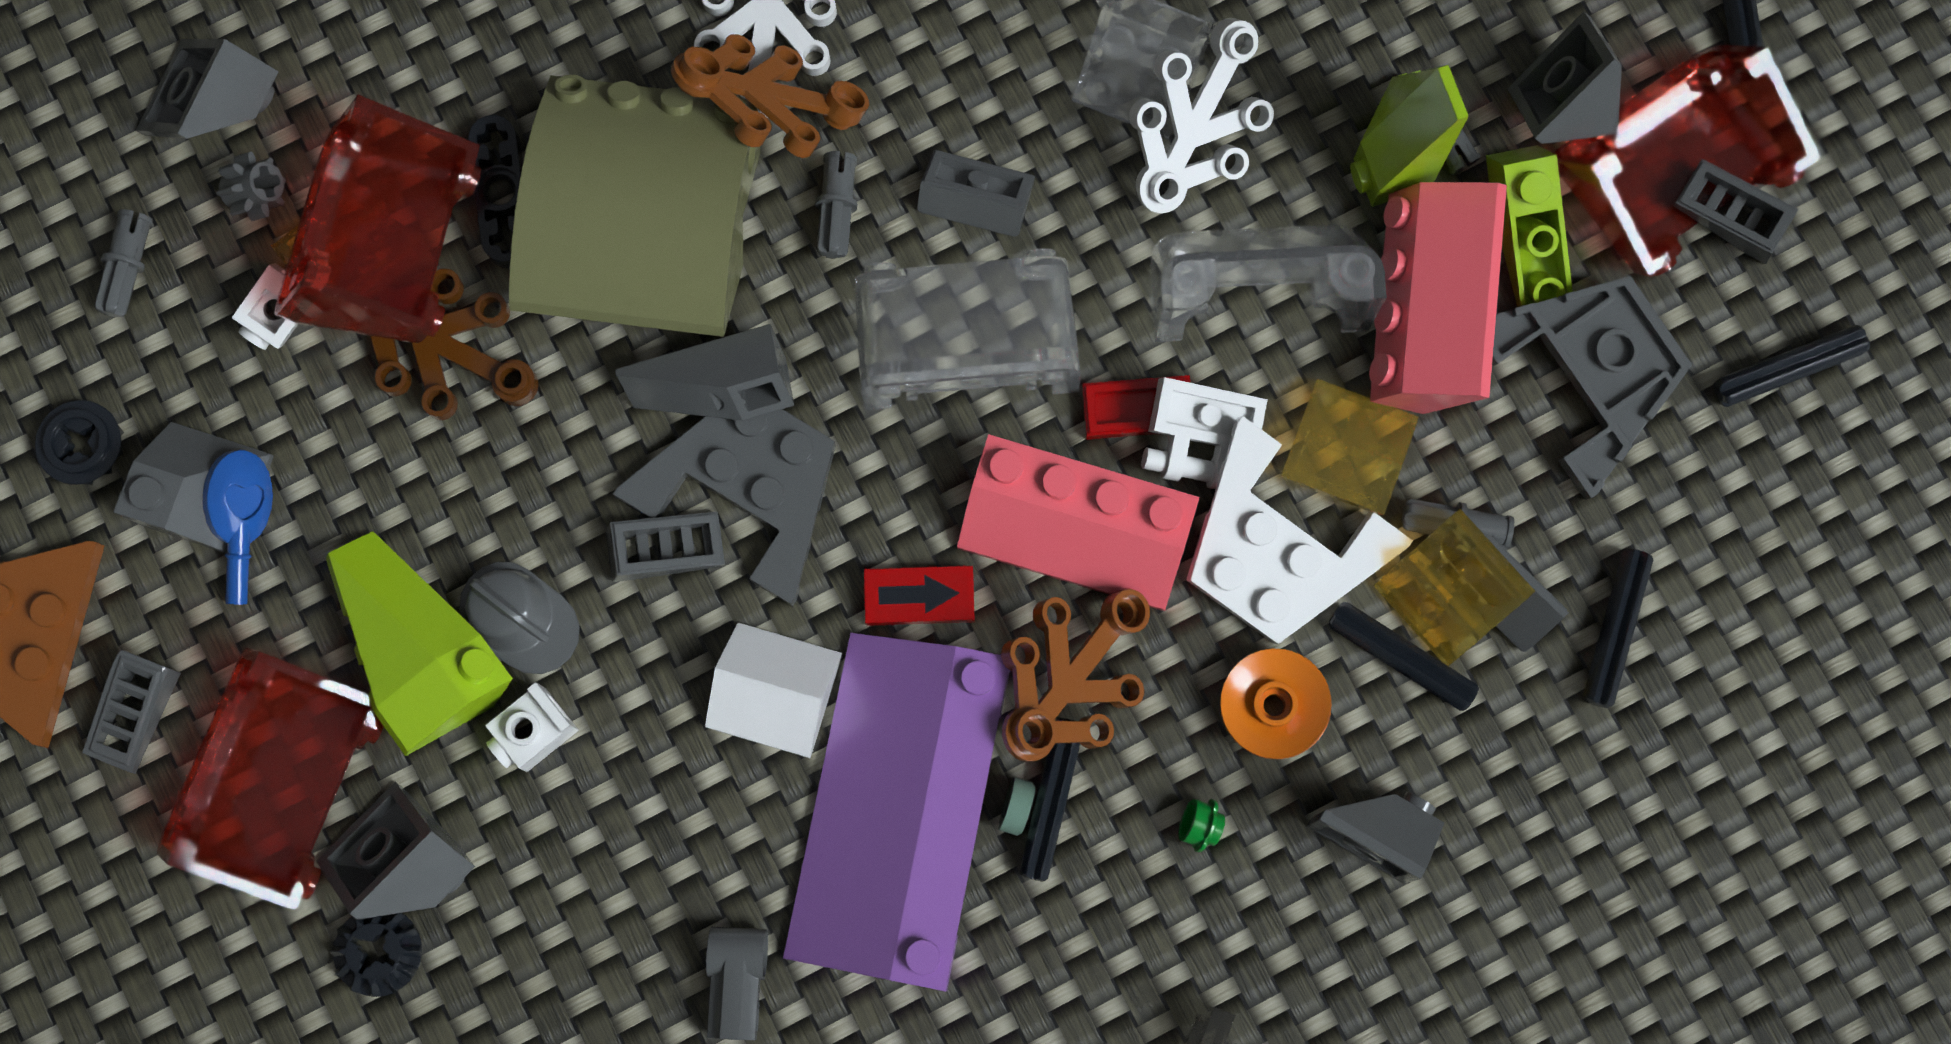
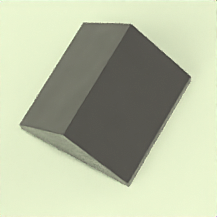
M1583 11L1507 89L1534 138L1541 144L1618 134L1622 64L1591 16Z

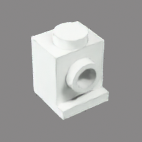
M276 263L270 264L232 316V319L242 325L238 333L254 345L266 350L269 344L279 349L288 340L320 293ZM276 299L283 303L285 313L281 319H273L266 313V304L269 300Z
M536 682L527 689L528 692L485 725L494 736L486 744L505 768L515 763L519 769L528 772L579 731L547 689ZM525 719L530 720L533 725L531 735L526 739H518L515 734L516 726Z

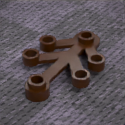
M447 268L439 269L430 276L428 282L396 292L388 286L379 283L360 287L349 300L347 314L349 321L357 331L371 336L379 365L375 373V382L385 394L395 397L406 393L411 386V375L399 362L394 332L412 342L425 388L421 401L422 407L433 419L447 420L455 414L458 407L456 396L448 389L439 356L492 382L494 392L508 405L522 406L529 403L535 397L538 391V379L525 362L508 360L501 363L451 337L483 326L498 328L504 325L510 317V307L500 294L495 292L484 293L477 299L474 306L421 322L405 312L436 301L442 304H453L462 297L464 284L453 270ZM445 279L454 280L455 285L450 293H438V285L441 281ZM380 301L382 303L381 311L376 316H366L365 309L370 302ZM493 302L500 303L501 311L496 317L487 318L484 316V309L488 304ZM395 370L400 371L402 378L399 384L394 387H387L385 385L387 374ZM509 373H521L522 379L517 387L506 388L504 386V379ZM437 395H447V406L441 411L432 410V400Z

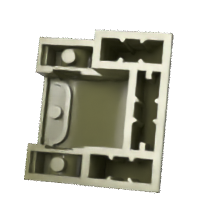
M550 75L533 122L520 177L511 244L509 276L510 311L724 337L743 269V214L761 153V146L750 147L743 144L734 133L737 122L710 98L692 97L683 92L679 87L660 89L637 86L629 81L610 83L585 80L578 75H565L562 77ZM736 95L751 110L760 112L750 101Z

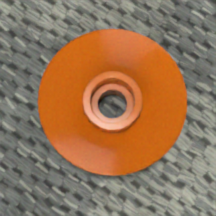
M1286 649L1260 650L1243 658L1230 671L1221 691L1220 710L1228 733L1243 749L1253 755L1266 759L1291 758L1311 748L1323 735L1331 715V694L1321 671L1306 657ZM1270 696L1278 697L1284 705L1282 714L1278 716L1269 715L1264 709V700Z

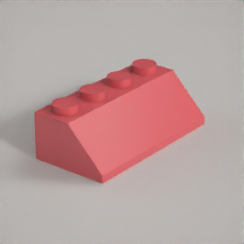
M1420 182L1389 194L1388 203L1384 211V223L1386 225L1384 251L1379 263V274L1381 277L1379 306L1374 317L1376 328L1374 359L1369 371L1372 382L1370 402L1426 414L1489 398L1507 185L1484 182Z
M988 434L972 484L957 549L1108 595L1126 589H1133L1140 592L1146 598L1149 607L1165 611L1200 497Z

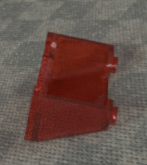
M1719 45L1696 54L1619 106L1618 134L1569 140L1554 152L1557 155L1559 176L1630 269L1636 274L1649 277L1663 274L1675 266L1677 263L1676 257L1682 251V245L1678 237L1698 224L1697 221L1674 207V204L1701 159L1751 185L1773 184L1775 188H1784L1799 181L1805 175L1804 169L1821 158L1768 48L1739 45ZM1707 181L1696 201L1706 205L1717 186ZM1726 193L1715 211L1729 203L1734 197Z
M358 94L332 127L321 149L278 294L275 315L298 324L418 344L427 336L434 337L442 323L445 307L438 305L439 294L432 291L431 288L452 208L462 195L470 197L478 184L481 168L475 166L480 145Z
M246 648L232 671L158 844L157 855L167 865L297 910L301 898L308 900L317 886L321 869L314 867L315 856L312 850L355 750H361L366 742L375 744L384 727L373 712L368 694L260 651Z

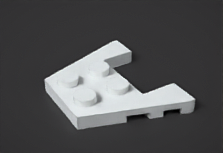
M1240 416L1234 422L1231 430V441L1225 460L1222 462L1218 473L1217 487L1209 513H1206L1186 580L1269 641L1279 644L1406 550L1413 540L1375 512H1368L1338 556L1251 493L1252 487L1282 444L1244 416Z

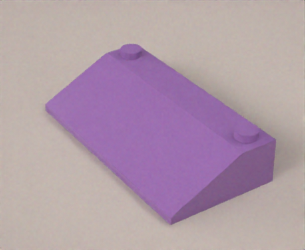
M850 633L783 959L945 992L948 990L963 901L999 718H1001L1010 673V670L1004 666L1001 655L957 646Z

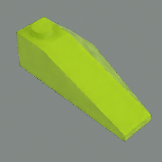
M1449 65L1392 77L1360 142L1354 162L1350 165L1351 175L1360 194L1367 193L1372 207L1388 202V196L1391 193L1420 182H1434L1469 117Z
M372 531L327 554L326 561L343 615L349 618L355 637L356 646L354 651L358 664L364 666L371 691L368 696L373 712L405 756L495 706L513 678L481 634L376 533Z

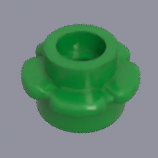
M1192 799L1183 812L1178 837L1180 841L1191 844L1195 852H1202L1208 845L1215 846L1222 836L1225 816L1218 813L1219 808L1216 800L1210 799L1206 803Z

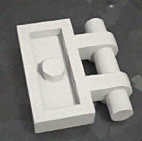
M1166 377L1159 378L1148 432L1167 435L1169 439L1165 451L1145 448L1141 461L1142 469L1160 472L1161 478L1177 482L1181 477L1204 481L1208 488L1216 489L1218 483L1216 480L1221 464L1224 462L1234 422L1238 417L1244 416L1262 430L1268 399ZM1190 440L1214 445L1215 450L1212 460L1187 456Z

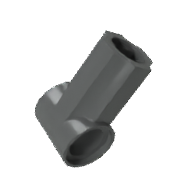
M710 927L706 954L707 977H711L707 1038L757 1040L760 982L765 979L768 959L767 929Z

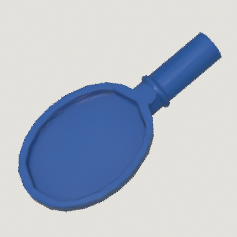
M231 450L219 456L208 471L203 489V510L206 523L211 532L220 541L227 543V553L224 555L227 558L225 604H248L249 559L252 557L250 555V543L261 535L267 525L272 509L273 491L269 471L256 454L245 450Z

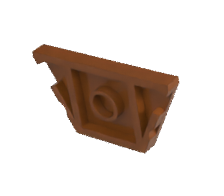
M86 541L0 563V718L32 745L49 748L105 547L97 542Z

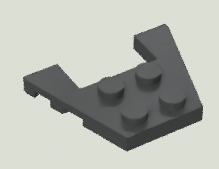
M1631 276L1496 314L1492 366L1497 365L1539 336L1602 427L1597 433L1558 459V462L1585 500L1593 498L1600 492L1605 485L1604 481L1617 463L1622 462L1633 447L1632 443L1647 422L1655 417L1692 366V363Z
M783 409L743 421L705 416L618 486L613 495L647 518H658L662 516L684 480L690 477L778 531V535L749 579L757 586L793 607L798 598L799 585L805 562H807L811 537L817 513L820 511L836 444L831 438Z

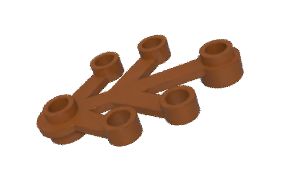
M738 34L729 35L724 44L713 52L702 47H690L685 53L679 54L671 65L672 77L683 92L692 97L710 98L737 122L734 133L743 144L750 147H760L763 145L772 129L770 119L786 133L783 138L786 149L793 155L801 158H807L812 155L820 142V134L815 127L801 121L784 105L821 113L829 125L839 130H846L857 125L869 107V99L865 92L855 84L847 81L835 82L827 94L776 83L775 81L778 79L786 82L794 80L803 65L801 55L788 46L776 47L770 58L744 75L725 71L728 68L739 71L745 70L755 54V47L752 42ZM735 94L744 96L762 113L751 110Z
M1126 589L1107 596L1100 610L1101 622L1071 660L1069 657L1067 625L1071 620L1069 605L1059 597L1048 598L1035 605L1033 621L1037 628L1043 631L1045 635L1048 690L1039 701L1034 670L1040 658L1038 645L1029 637L1011 639L1003 645L1001 650L1002 662L1008 670L1013 672L1015 709L1004 720L1002 738L1006 749L1013 757L1021 761L1031 762L1044 758L1055 744L1080 743L1085 748L1093 749L1104 747L1112 741L1114 727L1111 720L1103 714L1084 716L1079 721L1054 720L1066 704L1110 702L1114 707L1122 709L1136 706L1142 701L1144 686L1136 675L1124 674L1115 676L1111 680H1086L1120 635L1139 632L1147 625L1150 618V608L1146 598L1140 592ZM1049 606L1056 611L1057 619L1055 624L1048 619L1047 609ZM1117 606L1123 611L1124 618L1122 622L1117 614ZM1018 645L1025 652L1023 664L1017 660L1015 655ZM1123 682L1128 686L1130 691L1128 700H1126L1121 694V685ZM1092 722L1099 728L1097 740L1090 733ZM1024 724L1031 731L1029 743L1026 742L1023 736Z

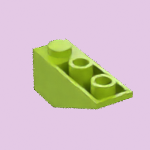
M1538 145L1486 155L1489 183L1507 185L1502 248L1517 307L1542 302L1573 292L1557 155Z

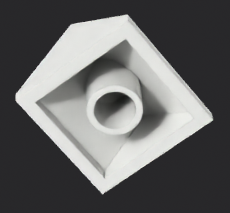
M737 623L715 667L705 727L811 758L842 653Z

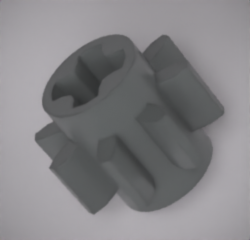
M251 151L235 156L234 163L219 168L218 171L223 177L220 181L217 195L221 196L222 201L230 208V215L235 216L247 212L249 219L256 221L269 217L270 209L284 205L285 202L280 196L283 193L286 179L282 176L279 169L273 165L271 157L256 162L255 156Z

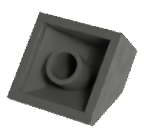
M181 39L136 131L144 136L188 139L254 119L258 113L263 112L270 104L274 95L272 84L278 71L226 39Z
M170 422L133 461L113 512L135 524L227 553V543L220 541L211 532L205 519L203 489L208 471L219 456L231 450H245L256 454L264 462L267 470H269L274 456Z
M396 781L316 861L349 914L357 920L435 908L448 894L460 887L465 876L475 867L456 840Z
M1406 792L1403 798L1393 794L1324 810L1313 816L1307 827L1404 884L1422 878L1439 839L1444 822L1432 816L1436 810L1433 805L1412 793Z

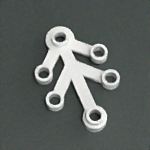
M702 0V3L710 15L724 16L732 10L734 0H725L717 5L711 4L708 0ZM751 0L714 29L700 32L694 41V47H703L708 41H716L721 47L729 35L738 34L742 36L754 27L752 44L755 47V54L749 63L748 71L771 57L777 28L793 49L801 55L803 59L801 69L806 74L811 76L822 75L828 70L831 62L827 46L823 42L813 39L782 0ZM803 0L805 2L806 17L811 24L824 27L835 20L837 15L835 0ZM819 2H824L830 6L829 11L823 15L814 14L811 9ZM817 51L824 55L823 60L818 64L812 65L805 61V57L810 52Z
M1226 18L1214 27L1210 37V45L1216 59L1192 105L1186 80L1189 78L1192 70L1191 61L1188 56L1174 50H1166L1156 58L1154 71L1163 83L1175 138L1166 154L1160 130L1165 125L1167 116L1165 108L1160 103L1150 99H1140L1132 105L1129 112V120L1131 125L1138 131L1146 165L1137 176L1136 191L1139 201L1145 208L1156 213L1173 211L1183 202L1188 188L1219 176H1224L1228 179H1238L1247 171L1249 165L1247 153L1229 144L1219 147L1213 157L1186 165L1195 147L1245 128L1260 132L1267 129L1273 121L1274 111L1271 104L1257 97H1248L1240 103L1239 107L1211 117L1238 64L1248 61L1257 51V32L1246 21ZM1243 33L1242 47L1236 52L1234 47L1235 40ZM1176 58L1178 70L1173 76L1169 77L1167 72L1168 64ZM1259 105L1260 116L1257 121L1252 123L1250 120L1251 111ZM1152 107L1153 118L1149 124L1144 125L1142 115L1146 109ZM1234 153L1236 158L1235 164L1231 169L1226 170V159ZM1165 179H1169L1167 191L1164 195L1160 196V184Z

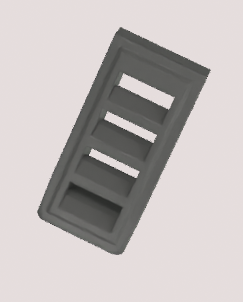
M1701 159L1674 204V207L1745 254L1764 264L1768 262L1799 210L1704 159ZM1707 181L1717 187L1706 205L1697 202L1696 199ZM1728 193L1735 199L1724 216L1715 210L1724 195ZM1746 205L1753 212L1743 226L1735 222V219L1743 206ZM1762 217L1771 222L1764 236L1754 232Z
M718 512L610 522L606 528L612 582L650 578L725 565ZM701 527L705 555L695 556L692 528ZM679 530L682 558L673 559L670 532ZM657 534L660 560L651 561L648 535ZM626 538H635L638 561L636 563H628Z
M119 649L110 669L82 753L136 774L181 673ZM135 673L151 679L148 690L131 684ZM126 694L144 701L141 711L122 704ZM119 714L136 721L134 732L114 725L113 722L116 715ZM109 734L129 742L127 753L104 745L107 735Z

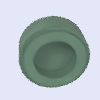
M1013 777L1001 811L998 825L999 831L1016 836L1023 832L1034 798L1035 786L1033 782Z

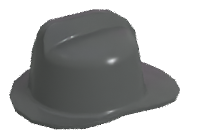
M496 562L479 569L468 579L461 592L460 615L481 634L494 654L507 665L523 673L544 674L560 668L572 657L579 643L580 629L575 610L562 595L528 569L512 562Z

